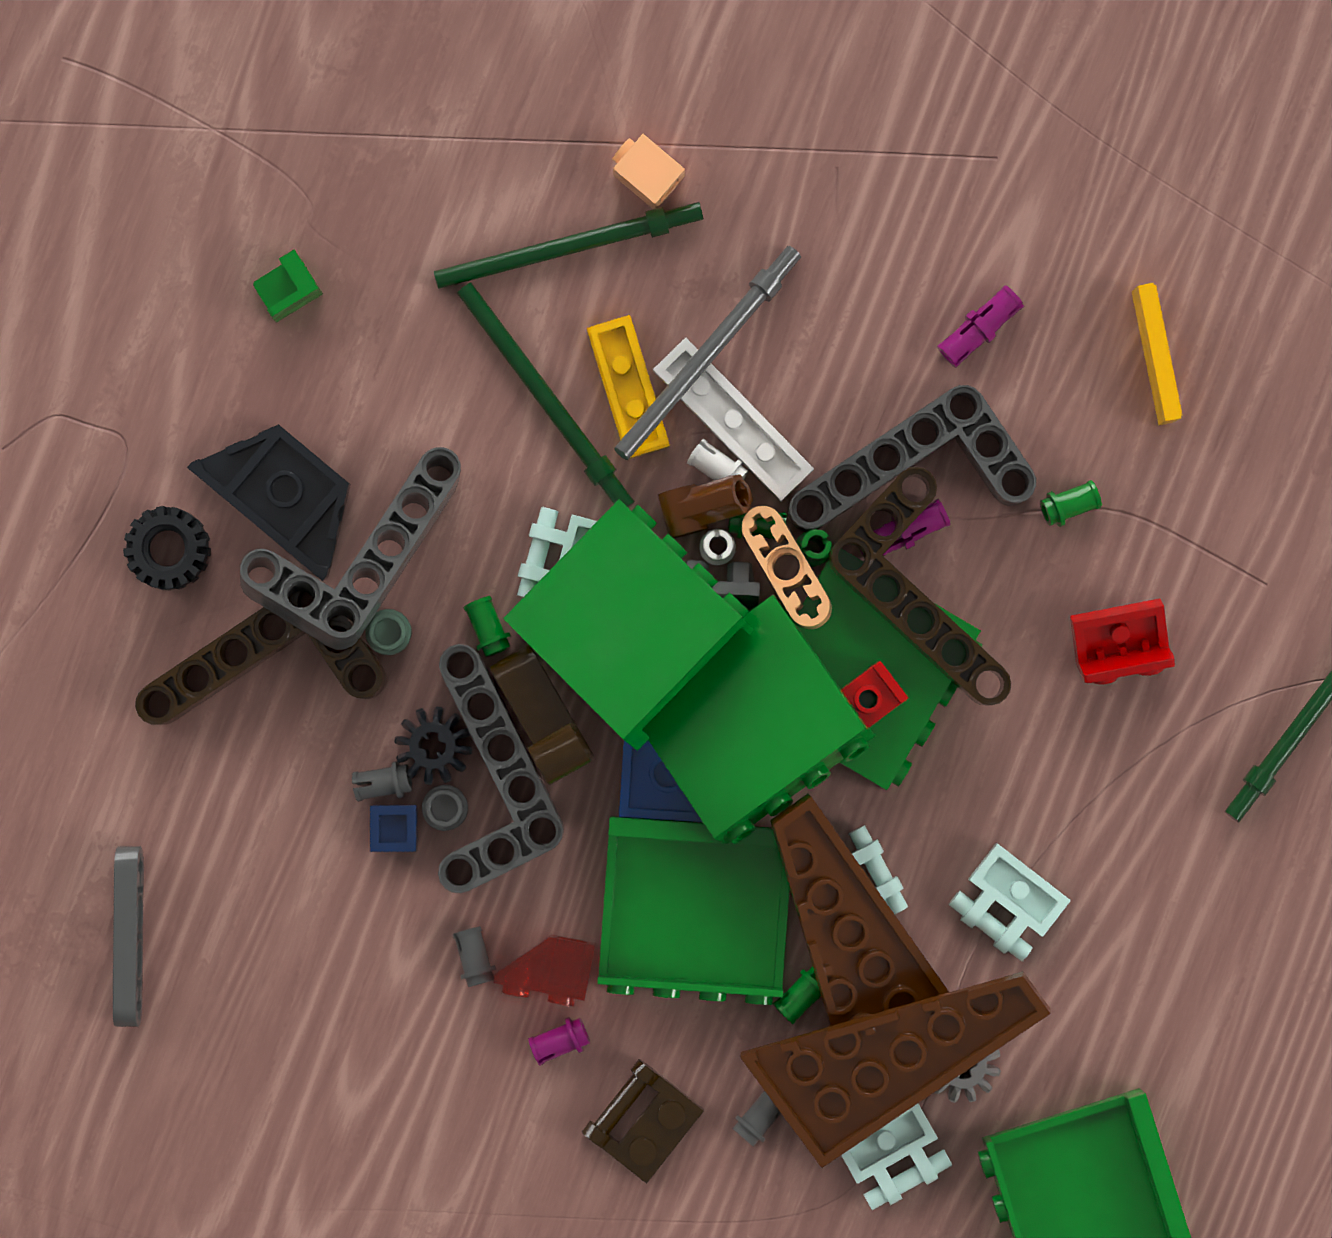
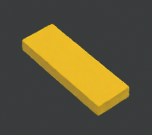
M1154 283L1139 285L1132 291V297L1158 425L1174 423L1181 419L1183 415L1157 286Z
M630 315L586 328L620 441L656 400ZM663 421L660 422L630 459L670 447Z

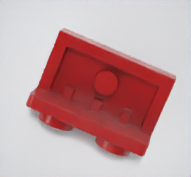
M1160 598L1070 616L1076 665L1085 683L1104 685L1116 681L1119 677L1135 674L1151 676L1162 672L1163 669L1175 666L1174 655L1169 648L1165 609Z

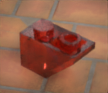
M551 934L495 973L493 983L503 985L502 993L529 998L531 990L548 994L547 1001L550 1003L574 1007L576 999L585 1001L596 943Z

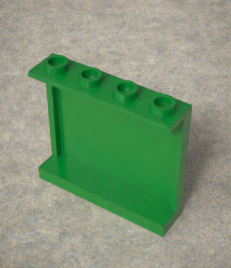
M618 499L503 619L624 741L638 751L650 738L642 729L741 627L749 635L754 629L743 619L749 611L730 592L724 598L718 595L712 589L718 581L700 563H697L691 569L682 560L688 552L667 533L661 540L652 531L658 523L638 504L631 511Z
M840 549L838 559L842 567L853 571L862 566V560L844 549ZM828 560L818 576V580L832 604L829 620L823 626L816 629H805L795 621L794 623L840 689L874 663L881 661L908 696L906 701L870 727L876 736L867 742L869 747L863 754L851 761L846 762L843 759L839 762L884 790H888L891 783L899 787L912 766V763L906 760L914 744L922 747L935 727L936 723L929 720L938 704L946 707L958 687L841 580L832 570ZM878 577L873 583V593L881 602H891L897 596V584L890 577ZM807 595L803 602V607L798 611L799 616L808 614L811 619L817 617L819 613L816 607L822 603L821 599L813 601ZM938 606L982 647V643L976 641L981 630ZM914 608L908 614L907 623L914 633L925 634L931 628L932 619L928 611L922 608ZM951 639L945 642L942 647V657L947 664L959 666L963 663L966 657V650L961 642ZM865 690L860 694L859 702L862 707L869 709L876 704L877 698L874 692Z
M774 595L748 612L743 618L754 631L749 635L741 627L642 729L650 737L648 741L714 839L724 844H728L730 841L732 844H736L746 839L755 831L754 824L767 814L775 816L784 811L793 803L792 796L805 787L812 789L823 783L831 775L829 769L843 759L848 762L863 754L869 747L867 742L876 736L873 730L864 724L798 629L782 601Z
M610 816L597 984L607 985V993L634 995L635 987L653 988V996L663 998H680L681 990L699 991V999L706 1001H726L727 994L745 995V1003L772 1005L773 997L783 998V974L790 887L772 827L755 826V831L741 842L732 844L730 841L728 844H724L713 838L703 822Z
M1140 1088L982 1137L985 1150L979 1151L978 1157L985 1178L994 1177L999 1194L991 1196L999 1222L1008 1221L1013 1238H1191L1147 1095Z

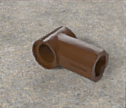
M741 474L713 480L700 486L692 484L658 494L666 529L672 538L698 533L709 529L708 525L746 514L751 510V502L753 501L750 487L743 480Z

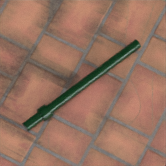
M699 202L666 211H664L663 207L645 211L646 216L436 270L434 271L437 287L440 289L650 233L652 238L669 234L670 228L704 220Z
M472 282L462 287L457 292L458 296L587 467L584 472L593 485L597 486L599 484L613 504L620 499L627 507H630L635 501L615 476L614 472L617 469L606 455L600 456Z
M1332 670L1259 766L1253 765L1243 778L1246 784L1224 811L1233 820L1239 823L1260 795L1266 796L1276 783L1274 776L1332 701Z

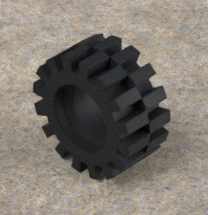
M159 506L154 510L144 511L141 513L142 517L138 520H133L130 524L132 526L130 532L126 533L124 541H127L126 548H123L124 557L128 559L129 563L127 566L129 570L135 573L138 580L154 588L171 590L185 588L187 584L194 583L199 579L198 575L201 571H205L208 566L206 561L208 556H211V548L208 546V541H210L209 535L203 529L204 525L198 519L182 509ZM163 531H174L184 541V555L178 563L172 566L157 564L150 553V545L153 538Z

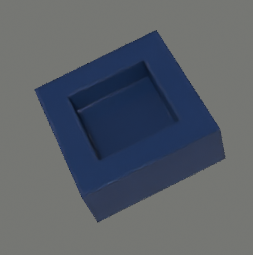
M417 805L370 806V852L418 851Z

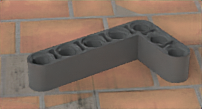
M959 385L950 389L798 491L789 504L788 516L791 523L797 529L804 532L820 529L952 439H955L994 498L1004 505L1015 506L1026 501L1034 493L1036 477L1032 468L982 394L976 388L969 385ZM956 396L967 397L974 406L972 417L969 419L956 418L950 410L951 399ZM925 421L934 427L936 438L932 444L921 445L913 439L912 427L915 423ZM990 434L998 440L999 452L997 456L986 458L978 453L976 440L979 435ZM880 447L893 449L898 457L896 468L890 471L879 469L873 461L875 450ZM850 472L859 479L860 490L856 495L846 497L837 491L835 479L839 474ZM1016 472L1023 477L1025 489L1021 495L1011 496L1003 490L1002 478L1005 473ZM804 498L816 499L822 507L821 518L815 522L803 521L797 514L798 502Z
M444 447L430 449L422 456L335 589L276 553L267 549H255L250 551L240 564V586L244 594L328 647L336 650L352 647L358 641L455 493L461 472V463L458 456L452 450ZM440 466L448 470L451 477L445 481H436L428 475L427 471L432 467ZM410 503H417L425 508L427 514L421 518L413 519L404 513L403 508ZM386 540H392L397 542L403 551L395 556H387L379 550L378 545ZM257 567H265L273 573L274 577L269 582L256 583L249 578V573ZM360 578H369L376 582L378 589L370 594H362L354 588L353 583ZM304 591L309 593L314 601L305 608H298L293 606L288 598L292 593ZM343 615L352 621L353 627L346 632H337L329 627L328 621L334 616Z
M457 644L450 646L443 652L439 663L440 672L514 821L450 853L442 860L438 870L440 883L452 893H464L555 848L563 838L564 825L482 657L472 647ZM466 652L472 657L474 668L469 676L459 679L451 674L449 661L456 653ZM486 693L493 699L494 711L485 720H478L470 713L469 704L476 694ZM500 734L509 736L515 745L514 754L507 761L496 760L489 750L492 739ZM518 776L530 778L536 788L533 798L525 803L516 801L510 793V784ZM544 817L554 823L556 835L551 842L545 844L538 843L532 838L530 826L535 819ZM505 838L512 843L514 857L509 863L498 864L492 860L489 854V846L493 840ZM464 859L469 862L473 870L470 882L461 885L454 883L449 878L448 866L451 861Z

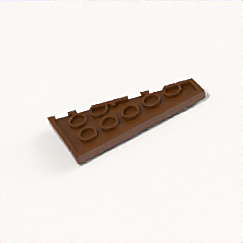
M809 793L770 820L830 1026L949 993L946 986Z
M1022 971L742 1051L740 1058L820 1167L823 1168L1050 1015L1051 1009Z

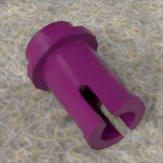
M568 1017L565 1019L566 1024L528 1038L530 1048L539 1066L573 1050H577L578 1053L584 1051L583 1046L590 1044V1039L581 1018L572 1021Z

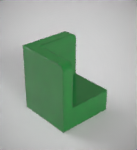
M295 249L279 258L282 265L253 283L254 288L267 307L268 313L276 323L323 295Z

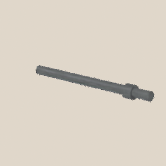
M787 246L767 270L761 269L749 283L751 289L615 446L614 450L625 460L631 458L764 301L772 300L782 288L781 281L801 259V255L796 249Z

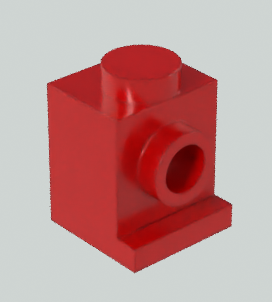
M881 661L874 663L841 688L864 724L869 728L908 699V696ZM865 690L874 692L877 698L876 704L869 709L862 707L859 702V696Z

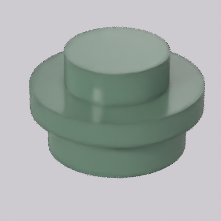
M384 609L375 613L365 629V635L368 644L373 650L383 655H394L407 647L411 639L412 629L408 619L402 613L392 609Z

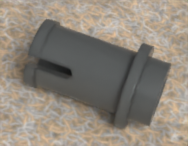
M395 761L392 762L391 767L353 772L352 784L363 785L372 783L370 786L353 788L356 800L359 802L364 799L396 794L398 798L404 797L405 792H410L413 789L412 778L407 775L409 770L408 764L400 765Z
M481 926L453 934L464 974L460 975L461 980L466 979L468 987L495 980L492 971L496 970L495 965L490 966L481 933Z
M764 1091L742 1118L739 1115L736 1116L735 1119L738 1122L732 1129L754 1147L759 1140L761 1142L765 1141L764 1133L781 1115V1112Z

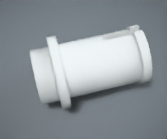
M702 439L700 444L696 446L687 461V464L694 466L713 480L741 474L744 480L748 473V470L742 467L743 462L740 459L736 462L710 445L705 439Z
M713 529L703 535L699 550L706 562L712 565H723L733 558L736 544L734 538L727 531ZM714 539H721L726 543V551L720 555L710 550L709 543Z

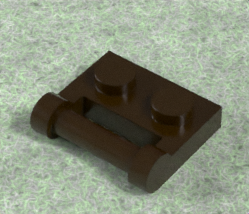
M638 1059L630 1069L633 1072L632 1076L595 1123L589 1121L582 1130V1133L647 1184L701 1116L704 1109L647 1063ZM646 1086H651L658 1092L619 1142L609 1133Z

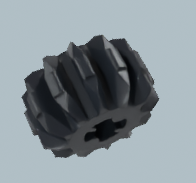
M435 707L433 722H429L426 711L420 708L416 710V715L421 726L417 727L408 719H404L401 723L404 729L412 733L411 738L404 736L395 737V744L409 745L410 750L409 752L399 754L396 757L397 762L403 763L413 758L415 763L409 768L407 775L413 778L420 772L422 767H425L424 783L428 785L433 783L435 769L438 768L441 779L444 783L452 780L451 773L447 767L449 763L460 772L466 769L464 762L455 756L457 753L464 755L473 754V747L458 746L459 739L467 738L471 734L468 728L454 733L452 729L461 719V716L457 713L451 715L446 724H442L444 716L443 707ZM431 732L439 733V741L446 743L445 752H437L439 757L437 759L429 758V750L422 748L423 739H431L429 734Z

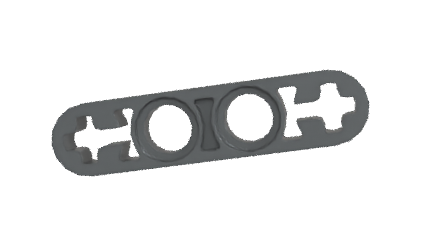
M118 846L115 852L113 920V1022L115 1027H139L142 1017L144 857L141 846Z

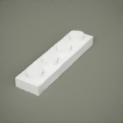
M685 338L653 369V372L668 386L698 349ZM712 363L681 398L686 406L743 462L780 502L814 470Z

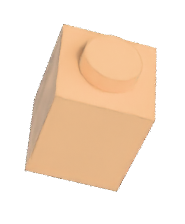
M644 134L636 142L629 138L612 158L617 163L613 168L614 177L652 209L658 208L685 177V169Z

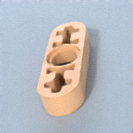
M768 506L752 508L743 518L742 533L789 615L799 626L805 629H816L823 626L831 616V601L783 518L775 509ZM760 517H763L767 522L775 520L776 524L770 530L778 544L784 538H787L789 542L787 545L774 548L766 558H764L762 551L771 549L767 541L760 534L754 537L752 535V532L757 529L755 521ZM792 555L798 559L800 569L793 579L781 580L776 577L774 564L779 557ZM808 577L812 583L803 586L807 595L813 601L819 598L822 601L816 607L819 615L813 619L808 614L799 616L798 611L803 607V603L795 591L789 597L785 594L786 590L795 589L802 585Z

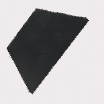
M279 424L258 433V435L250 439L241 440L225 447L220 452L201 460H195L188 465L187 468L325 582L329 577L351 486L350 483Z

